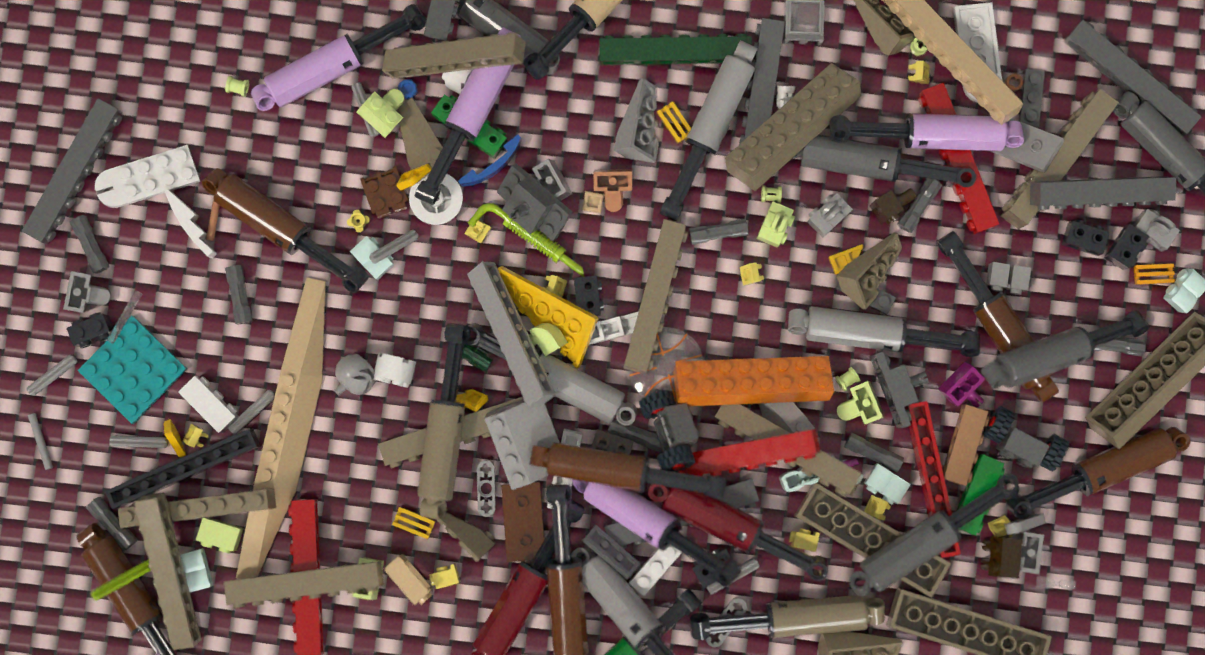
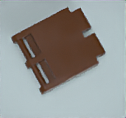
M396 166L382 173L380 171L376 172L374 176L365 179L364 177L360 178L372 214L376 213L378 219L391 215L389 208H393L394 213L407 209L406 202H409L405 189L400 191L396 186L400 179Z

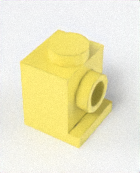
M800 528L799 532H790L789 542H792V547L816 552L820 533L814 531L813 535H810V530Z
M456 563L451 564L450 569H448V566L436 568L437 572L429 574L432 586L435 585L436 589L459 583L460 578Z

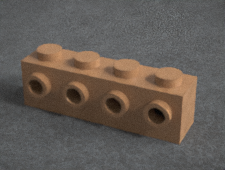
M969 405L961 406L943 466V475L946 481L962 486L970 483L973 475L971 468L978 459L976 451L978 446H981L984 438L982 431L989 422L988 411Z

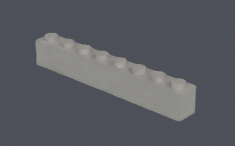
M481 262L467 274L471 286L474 288L478 301L482 305L485 316L493 329V334L496 336L500 349L504 353L508 366L516 379V384L522 392L524 401L528 407H540L556 395L554 388L494 262Z

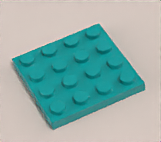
M131 316L77 371L131 424H134L188 368L138 319Z

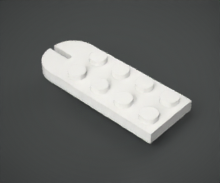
M992 2L955 6L953 12L956 34L1002 81ZM963 85V89L966 96L970 100L978 102L977 99L971 93H968Z
M188 145L105 170L97 177L95 190L98 198L104 205L118 208L163 194L166 189L172 191L198 183L200 179ZM111 187L114 188L113 190H110V191H107V192H104V193H103V191H104L105 189H108V188H111Z

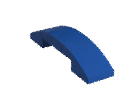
M519 134L503 146L507 153L477 175L472 169L459 179L458 182L461 187L484 182L505 168L521 144Z

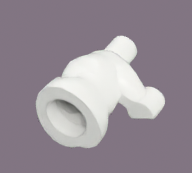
M776 86V105L779 109L793 97L796 86Z

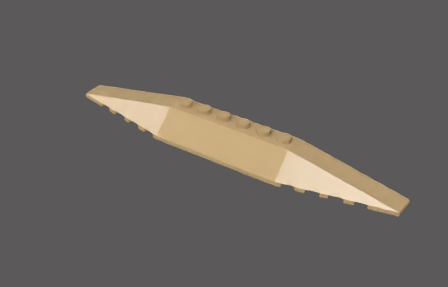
M306 278L281 368L253 491L274 489L276 508L248 513L236 578L239 579L258 577L266 560L265 558L272 547L274 538L281 527L283 518L288 511V506L297 491L323 380L325 281Z

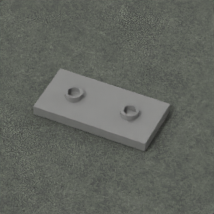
M1020 122L1024 135V143L1021 146L1009 148L1005 145L1002 151H990L1045 173L1064 143V139Z

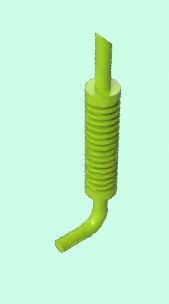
M486 203L480 206L468 221V224L474 227L483 214L492 211L504 219V226L509 227L510 230L512 229V232L518 234L519 237L521 236L522 239L525 238L524 240L530 243V245L534 244V248L540 249V252L543 251V254L546 253V256H549L550 259L552 258V261L556 264L560 260L584 277L583 268L565 255V248L560 247L559 244L557 245V242L554 243L550 238L544 236L545 234L539 231V229L529 234L516 221H512V218L510 219L502 208L494 203Z

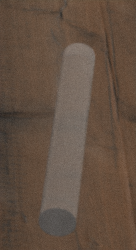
M135 291L109 335L108 342L114 344L142 296V293L139 291Z

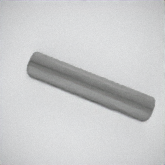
M356 83L351 87L360 108L367 100L362 84ZM364 119L369 135L371 137L379 135L380 133Z
M410 230L372 252L369 256L370 260L374 264L380 262L416 241L418 234L415 230Z
M71 354L65 357L26 388L31 396H35L78 362L77 359Z
M267 390L232 422L228 429L233 434H237L274 400L275 394L271 390Z
M111 436L109 443L110 446L166 448L168 439L163 437Z
M752 558L741 564L742 573L735 581L759 568L758 561ZM717 582L707 587L710 594L725 588Z

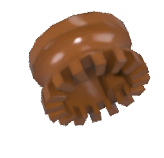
M1014 73L1005 79L1004 84L1012 92H1016L1022 87L1023 79L1019 74ZM1011 78H1013L1014 81L1017 80L1018 87L1010 85L1009 80Z

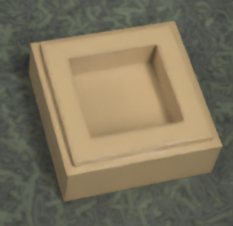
M585 191L582 211L601 214L604 194Z

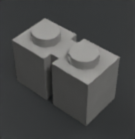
M992 262L988 265L986 286L991 287L992 291L1003 292V289L1010 290L1011 294L1022 295V292L1028 291L1031 268L1017 265L1010 267V264Z

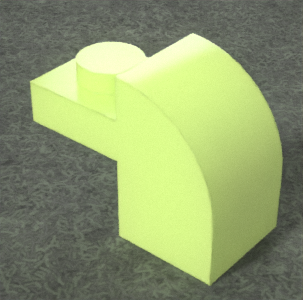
M542 323L529 330L531 332L529 337L533 346L538 344L545 356L568 343L562 332L553 324Z

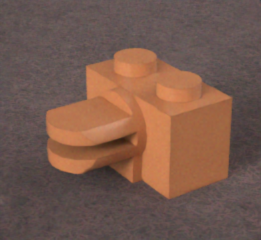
M633 169L594 170V191H604L605 207L611 212L619 211L623 206V191L633 190Z

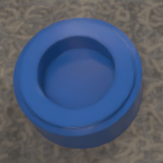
M405 79L399 83L398 90L402 92L404 99L416 96L417 86L414 81Z

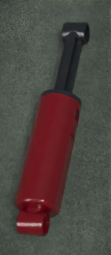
M655 484L650 485L648 491L650 498L656 502L664 501L661 509L670 515L747 553H750L755 545L805 570L810 578L815 581H822L827 577L828 561L826 558L820 555L810 556L762 532L764 521L715 497L705 496L701 492ZM655 487H661L664 491L657 492ZM821 566L823 569L817 571L814 569V567Z
M572 499L568 504L569 527L571 523L578 522L584 514V507ZM553 526L531 564L522 560L476 637L473 643L476 651L471 655H507L548 584L547 574L544 573L546 562L555 553Z

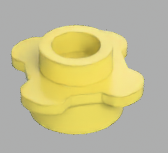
M354 210L350 219L347 220V225L354 227L357 232H362L364 230L363 227L369 223L370 219L368 216L362 215L359 210Z

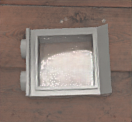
M785 0L784 44H788L789 40L799 41V44L817 41V45H822L824 41V0Z

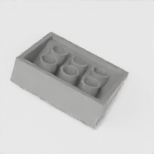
M522 400L487 412L485 421L511 489L531 484L548 476L547 468L529 465L533 445L551 448L553 442L560 443L545 403L540 407H528L526 402Z

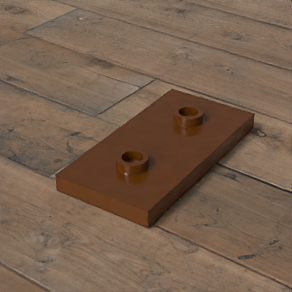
M533 482L513 490L510 484L501 485L507 562L532 561L544 541L540 482Z

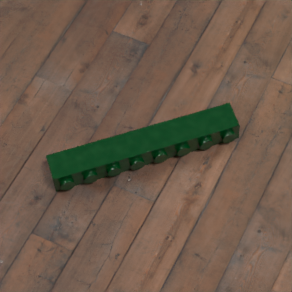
M686 34L679 35V37L661 35L660 38H652L651 35H643L641 38H633L631 35H625L622 38L604 36L599 38L600 65L722 64L726 55H734L740 40L752 45V36H747V34H736V37H728L727 34H718L717 37H709L707 34H701L698 37H690V35Z

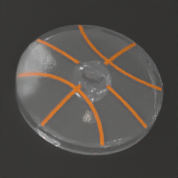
M663 327L661 333L656 335L655 340H659L656 352L652 351L651 358L654 359L652 369H647L646 374L628 370V375L633 387L644 398H646V395H652L651 393L670 390L676 402L673 375L675 363L678 361H704L701 349L691 336L676 328Z

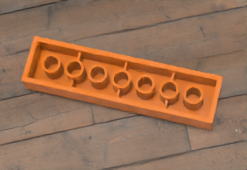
M829 356L678 361L675 363L673 370L677 405L687 403V406L830 401L834 392Z

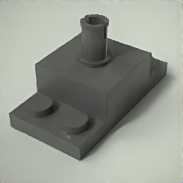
M516 163L511 166L497 191L507 201L502 210L510 219L512 218V221H516L529 234L539 229L552 241L557 239L573 213Z
M883 352L870 356L896 428L910 426L912 418L908 409L905 410L904 406L918 402L914 388L929 383L928 378L920 380V378L927 376L926 373L923 371L909 377L905 365L889 369L891 365L889 357L884 355Z

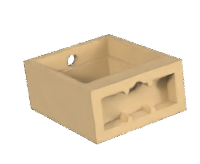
M404 554L398 556L384 568L386 573L414 605L418 602L423 604L432 596L430 592L433 588Z

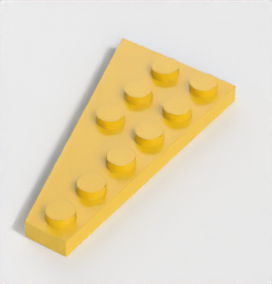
M503 266L498 267L504 284L518 310L525 314L535 327L542 323L555 325L568 342L559 348L561 350L560 353L564 357L567 356L573 362L572 365L576 369L580 368L599 317Z

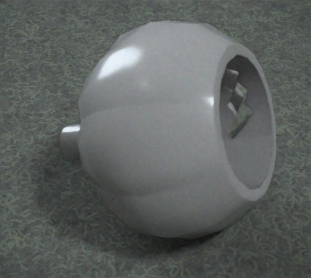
M349 354L341 358L337 363L335 375L340 382V385L334 390L337 395L340 396L345 390L355 395H361L372 389L375 384L374 369L361 356Z

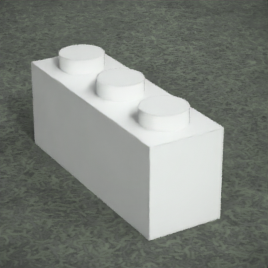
M194 376L178 393L218 433H224L228 426L239 417L236 414V408L230 403L227 405L222 400L224 396L217 390L213 391L209 387L210 382L205 377Z
M670 546L665 551L657 548L641 569L631 578L629 584L645 596L682 552L673 546Z

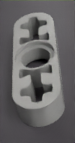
M487 460L480 462L477 466L478 512L484 517L491 516L496 509L495 466ZM484 464H488V467H491V471H488V477L492 476V481H480V477H485L484 471H481V467H484ZM489 483L492 486V491L489 494L482 493V484ZM481 496H492V500L488 499V505L492 506V510H489L488 513L481 509L485 505V500L481 501Z
M1044 513L1030 515L1026 519H1018L1006 523L1007 534L1019 533L1045 524Z
M738 597L733 598L719 617L732 616L727 611L733 612L735 609L733 604H738L739 602H742L741 607L743 609L741 611L737 610L734 615H744L747 610L746 602ZM720 632L718 642H710V636L706 641L711 647H718L724 642L730 632H726L724 635Z

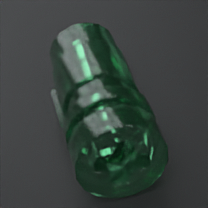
M467 344L463 346L462 360L465 359L476 368L486 372L493 361L491 357L487 356L488 353L478 347L476 349Z

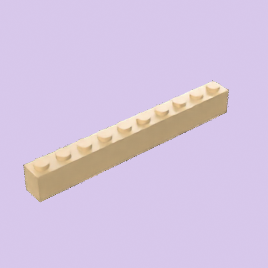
M881 0L914 33L915 37L926 45L928 51L939 59L941 65L945 66L952 73V76L964 85L966 91L977 99L979 105L984 107L995 121L1003 125L1020 112L1023 102L925 0Z

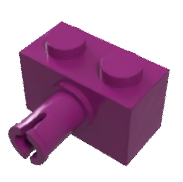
M964 362L938 390L949 402L956 406H959L967 398L973 407L977 408L980 406L978 402L982 404L984 399L975 389L985 378L974 366Z

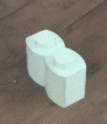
M366 236L350 252L378 280L394 265L391 262L393 258L390 255L376 264L372 263L369 256L372 252L379 249L380 244L373 237L369 239Z
M1183 269L1177 274L1175 283L1166 289L1164 299L1178 312L1188 313L1196 304L1197 299L1204 293L1205 279L1194 269Z
M877 463L864 482L868 485L866 487L867 490L875 495L879 492L884 496L882 499L891 505L893 503L899 504L911 485Z
M800 467L797 471L791 470L780 475L779 480L784 491L793 492L802 488L804 484L811 485L817 483L819 477L814 474L811 477L801 472L802 468Z
M204 548L180 555L189 592L213 586Z

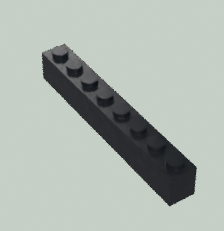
M248 429L110 488L105 493L112 509L121 508L142 496L151 495L258 449L261 445L254 429Z

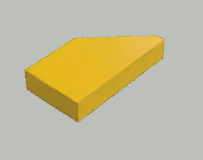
M425 164L403 173L396 186L401 191L415 185L431 171V166Z
M862 244L828 257L835 275L839 274L848 263L859 257L863 248Z
M473 389L466 390L465 393L458 394L456 397V403H463L466 408L475 412L488 401L487 395Z
M171 419L164 421V434L174 451L180 458L186 456L180 435Z

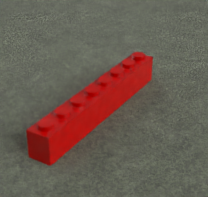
M944 83L922 90L919 94V104L922 108L924 107L926 114L956 115ZM940 149L939 155L942 160H945L947 166H969L976 174V181L970 187H962L953 182L954 193L956 196H959L961 201V211L963 214L966 213L968 219V229L973 231L975 235L999 225L971 151ZM964 172L961 174L962 181L970 180L971 173Z
M928 401L904 406L905 410L908 409L912 418L909 430L928 517L941 509L949 517L952 515ZM955 543L937 556L945 558L960 555L959 543Z
M807 430L692 452L695 459L694 465L685 468L686 470H680L679 473L702 477L703 474L710 473V476L722 475L721 471L728 470L729 473L739 472L740 467L747 466V470L759 468L758 464L766 463V467L777 465L778 460H784L785 463L797 461L796 457L803 456L804 460L816 458L815 454L821 452L817 430Z
M318 499L293 500L291 505L288 506V514L292 516V524H289V534L293 539V543L290 544V555H293L291 573L320 569ZM309 595L302 596V600H296L292 603V612L296 615V622H293V633H296L297 640L294 641V653H297V655H324L322 595L319 598L309 599Z

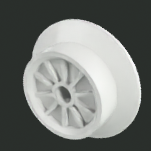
M428 173L411 187L409 194L410 207L416 217L427 224L440 225L447 223L461 209L463 202L461 187L452 176L446 174L439 187L441 189L440 198L431 206L415 198L417 187L422 180L425 181L427 179Z

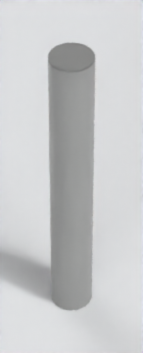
M30 414L28 418L45 470L52 469L53 465L36 414Z

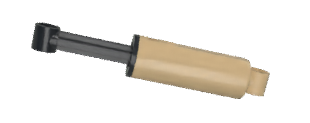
M575 0L568 8L572 18L539 53H531L524 59L523 65L531 76L536 80L546 76L549 72V63L583 28L593 32L622 0Z

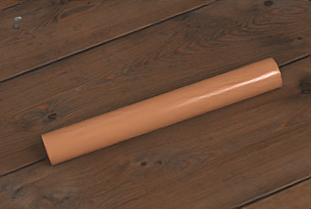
M214 198L206 237L208 241H214L220 205L214 202Z

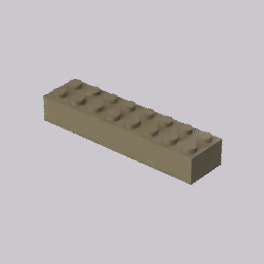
M831 63L725 157L727 172L756 191L830 124L829 121L833 116L841 115L861 97L860 81Z
M1102 89L1095 93L1092 91L1088 96L1086 95L1079 104L1082 107L1077 111L1075 110L1068 120L1071 122H1068L1066 126L1064 125L1057 135L1064 139V143L1045 173L1035 169L1030 170L1024 178L1026 182L1021 186L1019 185L1013 192L1015 197L1010 201L1008 200L1002 207L1003 213L1000 216L1018 230L1028 225L1039 210L1037 209L1038 206L1030 205V182L1061 180L1119 102Z
M1196 312L1190 315L1085 417L1090 428L1118 449L1133 437L1205 367V318Z
M817 483L811 485L794 514L798 519L865 559L902 535ZM935 556L900 580L932 598L951 563L939 556Z
M900 588L896 589L886 623L891 628L976 655H1047L1052 638L1049 635Z

